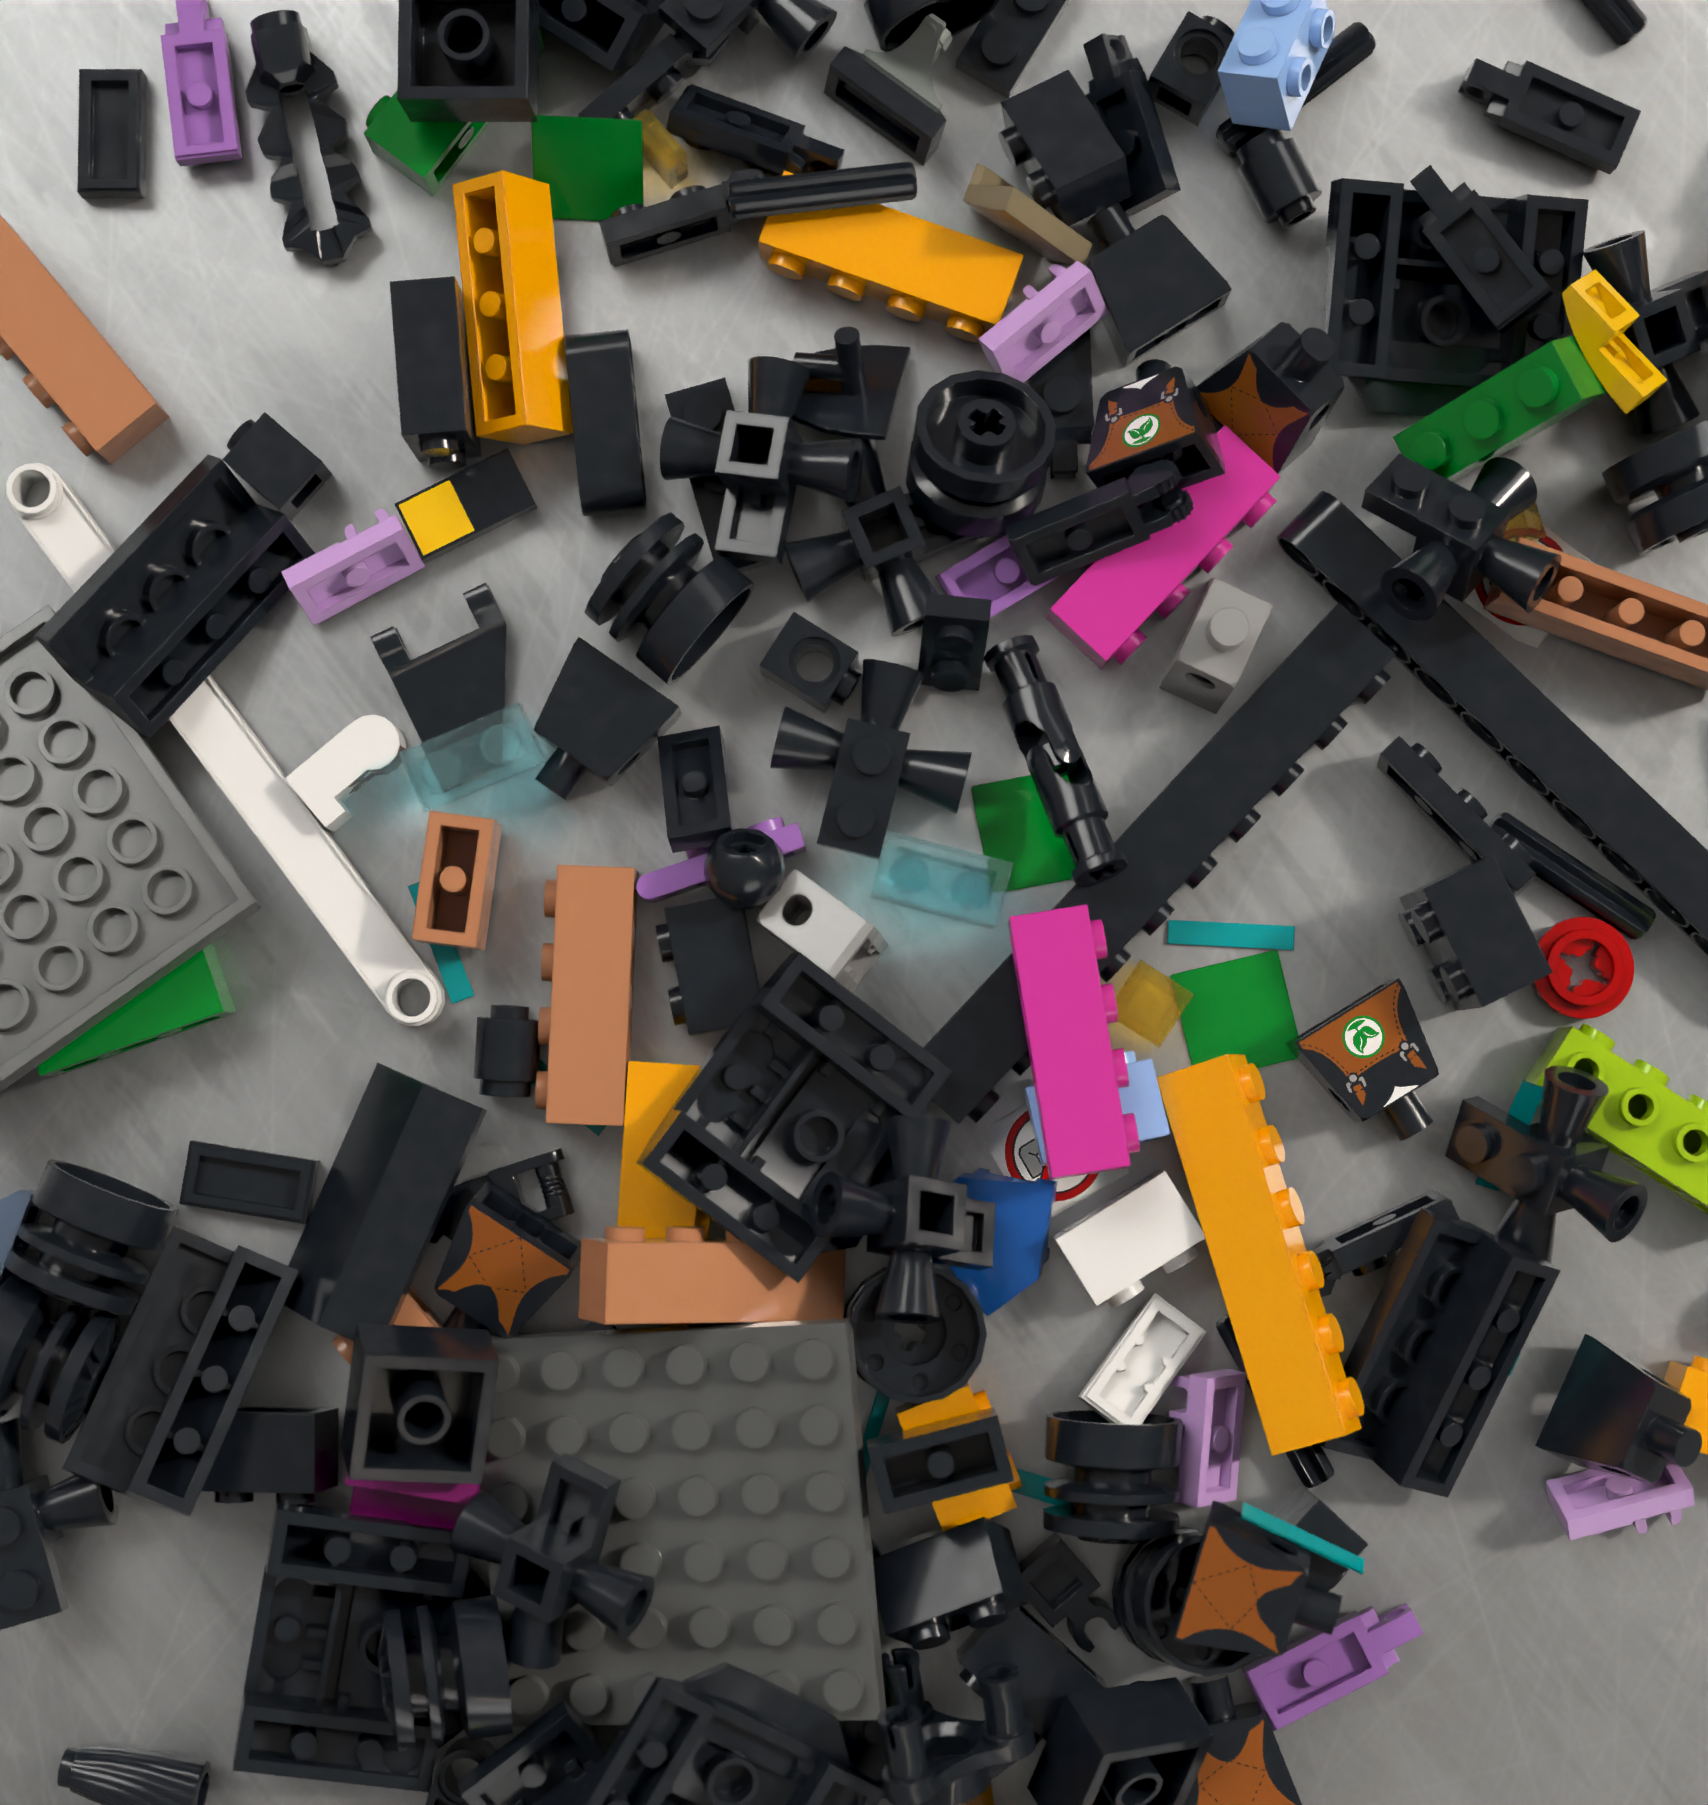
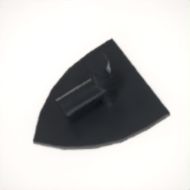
M847 326L835 332L834 341L836 348L814 353H795L793 361L806 367L810 371V376L792 420L827 434L850 438L886 440L911 353L910 347L861 345L859 331L854 327Z

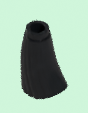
M117 1746L67 1747L60 1762L57 1782L58 1786L69 1788L71 1792L101 1805H205L211 1779V1764L206 1760L137 1748Z

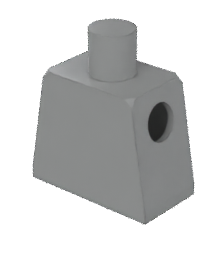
M1216 578L1210 579L1159 688L1217 714L1234 690L1273 605ZM1190 673L1203 676L1210 680L1213 684L1202 682L1193 677Z
M796 869L789 874L786 880H783L781 889L768 903L757 906L762 911L756 921L770 935L792 952L802 953L852 993L889 946L875 926ZM811 910L810 918L805 923L796 926L795 923L798 916L805 911Z

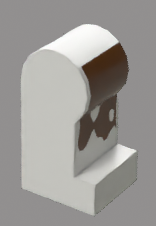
M365 715L350 723L284 779L325 828L336 832L354 817L343 802L375 775H385L396 770L404 761L406 755V739L401 730L385 717Z

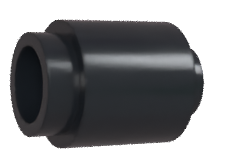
M1271 129L1254 137L1237 151V155L1242 162L1238 170L1266 223L1280 221L1282 227L1287 228L1306 219L1317 210L1313 201L1322 194V190L1295 138H1287L1283 130Z
M491 1005L490 1017H477L474 1078L480 1079V1095L499 1097L531 1096V1082L536 1081L539 1069L540 1045L538 1043L539 1020L529 1019V1007Z

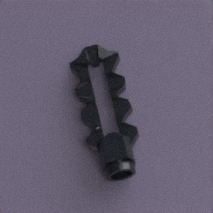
M278 10L257 16L250 22L252 30L251 45L256 65L245 93L251 108L270 112L257 141L266 159L280 161V166L271 177L270 194L273 202L290 206L282 236L283 245L287 252L305 251L324 266L345 262L356 239L373 232L370 219L346 195L351 189L362 182L356 166L349 158L334 151V149L349 140L348 124L345 118L320 102L339 88L337 77L331 68L313 54L307 29L302 25L300 14L297 11ZM306 89L320 152L330 186L331 197L337 215L338 225H334L330 229L322 231L313 230L280 94L293 96L301 94Z

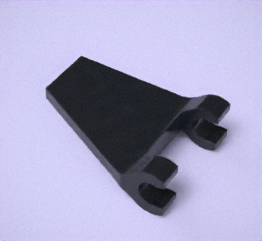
M486 583L463 593L479 628L419 657L411 659L398 629L394 628V626L370 637L446 793L504 766L507 624L489 585Z

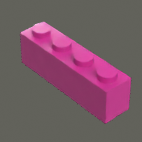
M1226 425L1217 432L1225 464V474L1182 489L1183 491L1187 490L1194 503L1192 505L1194 510H1191V515H1188L1186 520H1181L1180 523L1176 522L1169 528L1151 534V539L1095 561L1050 608L1046 619L1100 670L1112 658L1122 665L1148 638L1139 629L1150 617L1157 612L1165 620L1190 594L1191 591L1183 585L1187 578L1199 566L1209 574L1234 547L1226 537L1242 521L1252 528L1277 502L1269 492L1281 476Z
M1087 904L1010 916L1008 921L1009 936L1049 1180L1128 1168L1131 1166L1129 1153L1140 1152V1144L1134 1113L1122 1114L1118 1088L1129 1087V1078L1123 1048L1111 1049L1107 1024L1118 1022V1012L1112 983L1103 985L1100 983L1097 959L1107 958V945L1102 920L1090 921Z

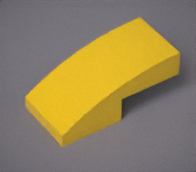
M1596 269L1572 283L1562 293L1567 317L1585 359L1611 398L1625 414L1629 413L1653 395L1667 381L1665 376L1623 334L1640 315Z

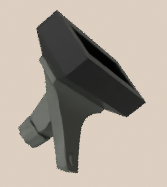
M931 13L924 18L909 39L892 51L875 52L866 49L864 53H860L844 46L829 65L824 94L924 166L938 149L947 121L941 113L942 103L938 99L933 87L932 68L938 56L945 53L952 42L951 32L946 29V23Z

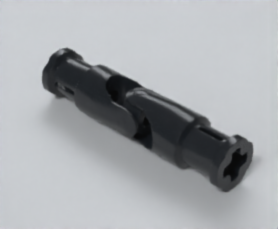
M1032 635L1015 636L996 644L988 650L984 656V661L989 670L997 675L1006 698L1003 702L1004 712L1019 749L1025 757L1030 775L1055 837L1063 838L1075 867L1071 872L1073 880L1078 887L1096 885L1120 874L1127 868L1128 862L1123 852L1116 850L1105 823L1108 818L1107 808L1074 735L1071 721L1057 687L1054 683L1047 682L1036 656L1040 651L1037 641ZM1067 775V777H1068L1070 783L1067 782V781H1066L1064 778H1062V777H1064V776Z

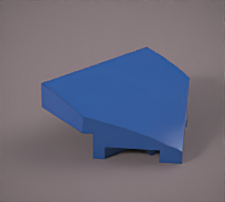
M978 1168L973 1174L962 1173L952 1181L953 1183L967 1185V1198L996 1203L993 1267L978 1271L949 1266L956 1277L968 1285L987 1317L1037 1281L1042 1275L1043 1265L1049 1259L1050 1253L1048 1239L1052 1204L1056 1199L1057 1181L1041 1178L1031 1181L991 1174L989 1172L990 1169Z

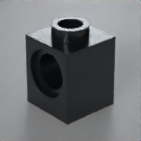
M1188 11L1150 74L1148 84L1154 102L1198 126L1221 88L1218 69L1235 35L1233 30L1215 17L1205 15L1200 18ZM1188 54L1201 55L1208 60L1212 70L1204 74L1192 73L1183 66L1181 58Z
M266 412L256 422L252 419L244 422L233 433L227 444V448L230 451L222 459L246 483L281 513H284L290 521L293 520L332 476L331 471L316 455Z
M794 611L759 665L762 675L824 714L833 701L843 706L862 676V673L854 669L858 662V651ZM811 651H819L826 654L833 663L830 675L819 682H810L803 679L796 670L799 659Z

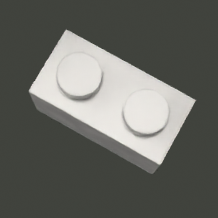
M1158 1169L1054 1234L1051 1238L1091 1302L1098 1306L1107 1300L1111 1308H1115L1144 1290L1140 1279L1162 1266L1166 1274H1169L1196 1258L1199 1253L1194 1245L1205 1239V1236L1166 1171Z

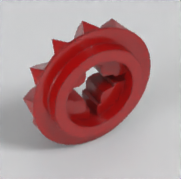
M1590 917L1570 918L1556 923L1537 941L1553 973L1535 981L1536 993L1552 1007L1554 1012L1577 1019L1595 1018L1615 1009L1627 996L1634 978V959L1625 938L1610 924ZM1594 945L1595 948L1591 953L1592 959L1589 967L1604 982L1581 979L1568 990L1567 988L1571 983L1569 979L1573 970L1565 964L1566 960L1559 957L1560 954L1574 958L1581 957L1586 951H1590Z

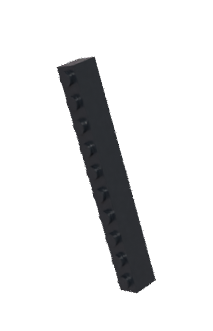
M1340 603L1318 623L1114 842L1116 850L1122 851L1128 862L1127 868L1117 876L1096 885L1078 887L1075 884L1052 909L1087 904L1090 921L1102 920L1107 945V958L1097 959L1099 977L1106 983L1131 958L1132 954L1124 946L1140 929L1151 936L1176 909L1167 901L1184 882L1193 890L1219 863L1211 855L1213 850L1227 836L1237 843L1262 817L1254 806L1271 789L1280 797L1304 772L1305 768L1297 760L1314 743L1319 749L1324 750L1346 727L1348 722L1340 714L1356 697L1363 704H1366L1391 678L1383 668L1396 654ZM1012 953L923 1047L952 1070L932 1101L956 1124H960L966 1116L977 1123L1002 1096L994 1088L1000 1079L1010 1069L1018 1076H1021L1031 1065Z

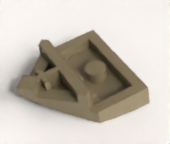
M977 163L963 198L966 204L1041 256L1066 265H1072L1077 260L1085 265L1092 246L1091 242L992 170Z

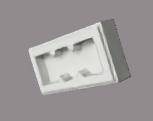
M1156 1293L1151 1294L1077 1398L1111 1424H1142L1207 1331Z

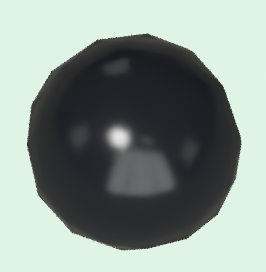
M737 828L721 834L708 847L704 862V876L707 887L717 898L731 908L751 909L768 903L781 889L786 873V863L780 846L770 836L756 829Z

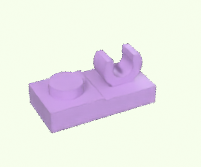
M1078 260L1068 269L1061 265L1053 264L1048 268L1053 279L1051 283L1040 292L1030 285L1023 289L1026 300L978 339L993 372L1006 374L1024 383L1109 313L1090 269Z
M380 508L375 511V516L379 521L376 525L358 533L353 524L345 527L347 540L340 544L337 542L282 571L290 591L314 626L426 567L396 514L390 517L385 510Z
M1222 1369L1175 1376L1172 1380L1173 1386L1182 1387L1188 1391L1187 1408L1169 1411V1416L1180 1418L1182 1425H1185V1435L1182 1438L1181 1464L1177 1466L1178 1488L1180 1489V1501L1178 1503L1199 1508L1211 1505L1213 1500L1220 1503L1236 1500L1247 1373L1232 1369Z
M1669 1461L1660 1479L1652 1484L1594 1469L1546 1480L1548 1501L1569 1540L1597 1535L1605 1531L1632 1525V1523L1638 1533H1646V1519L1664 1513L1673 1526L1679 1524L1682 1519L1681 1509L1695 1506L1692 1485L1681 1467Z

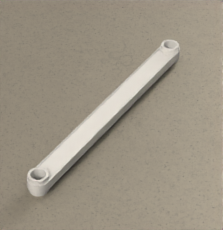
M28 463L16 468L9 475L6 483V497L12 510L75 593L117 549L67 482L52 468L41 463ZM39 480H48L50 483L48 498L36 507H28L26 504L28 488ZM209 675L169 720L389 1015L398 1023L409 1027H421L434 1022L441 1014L445 1004L444 990L440 981L318 818L285 781L286 775L212 676ZM420 980L429 989L430 1003L423 1013L417 1016H409L403 1011L399 996L406 984Z

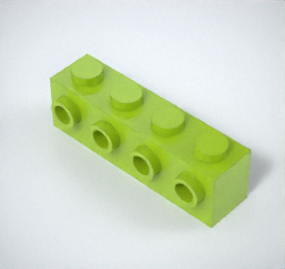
M1583 1023L1579 1030L1573 1026L1558 1028L1524 1081L1543 1087L1545 1069L1551 1066H1566L1579 1069L1602 1080L1608 1086L1609 1092L1585 1133L1610 1146L1609 1151L1708 1215V1101L1695 1094H1690L1687 1100L1666 1087L1670 1078L1664 1072L1641 1059H1636L1633 1065L1612 1052L1616 1043L1610 1037L1590 1025Z

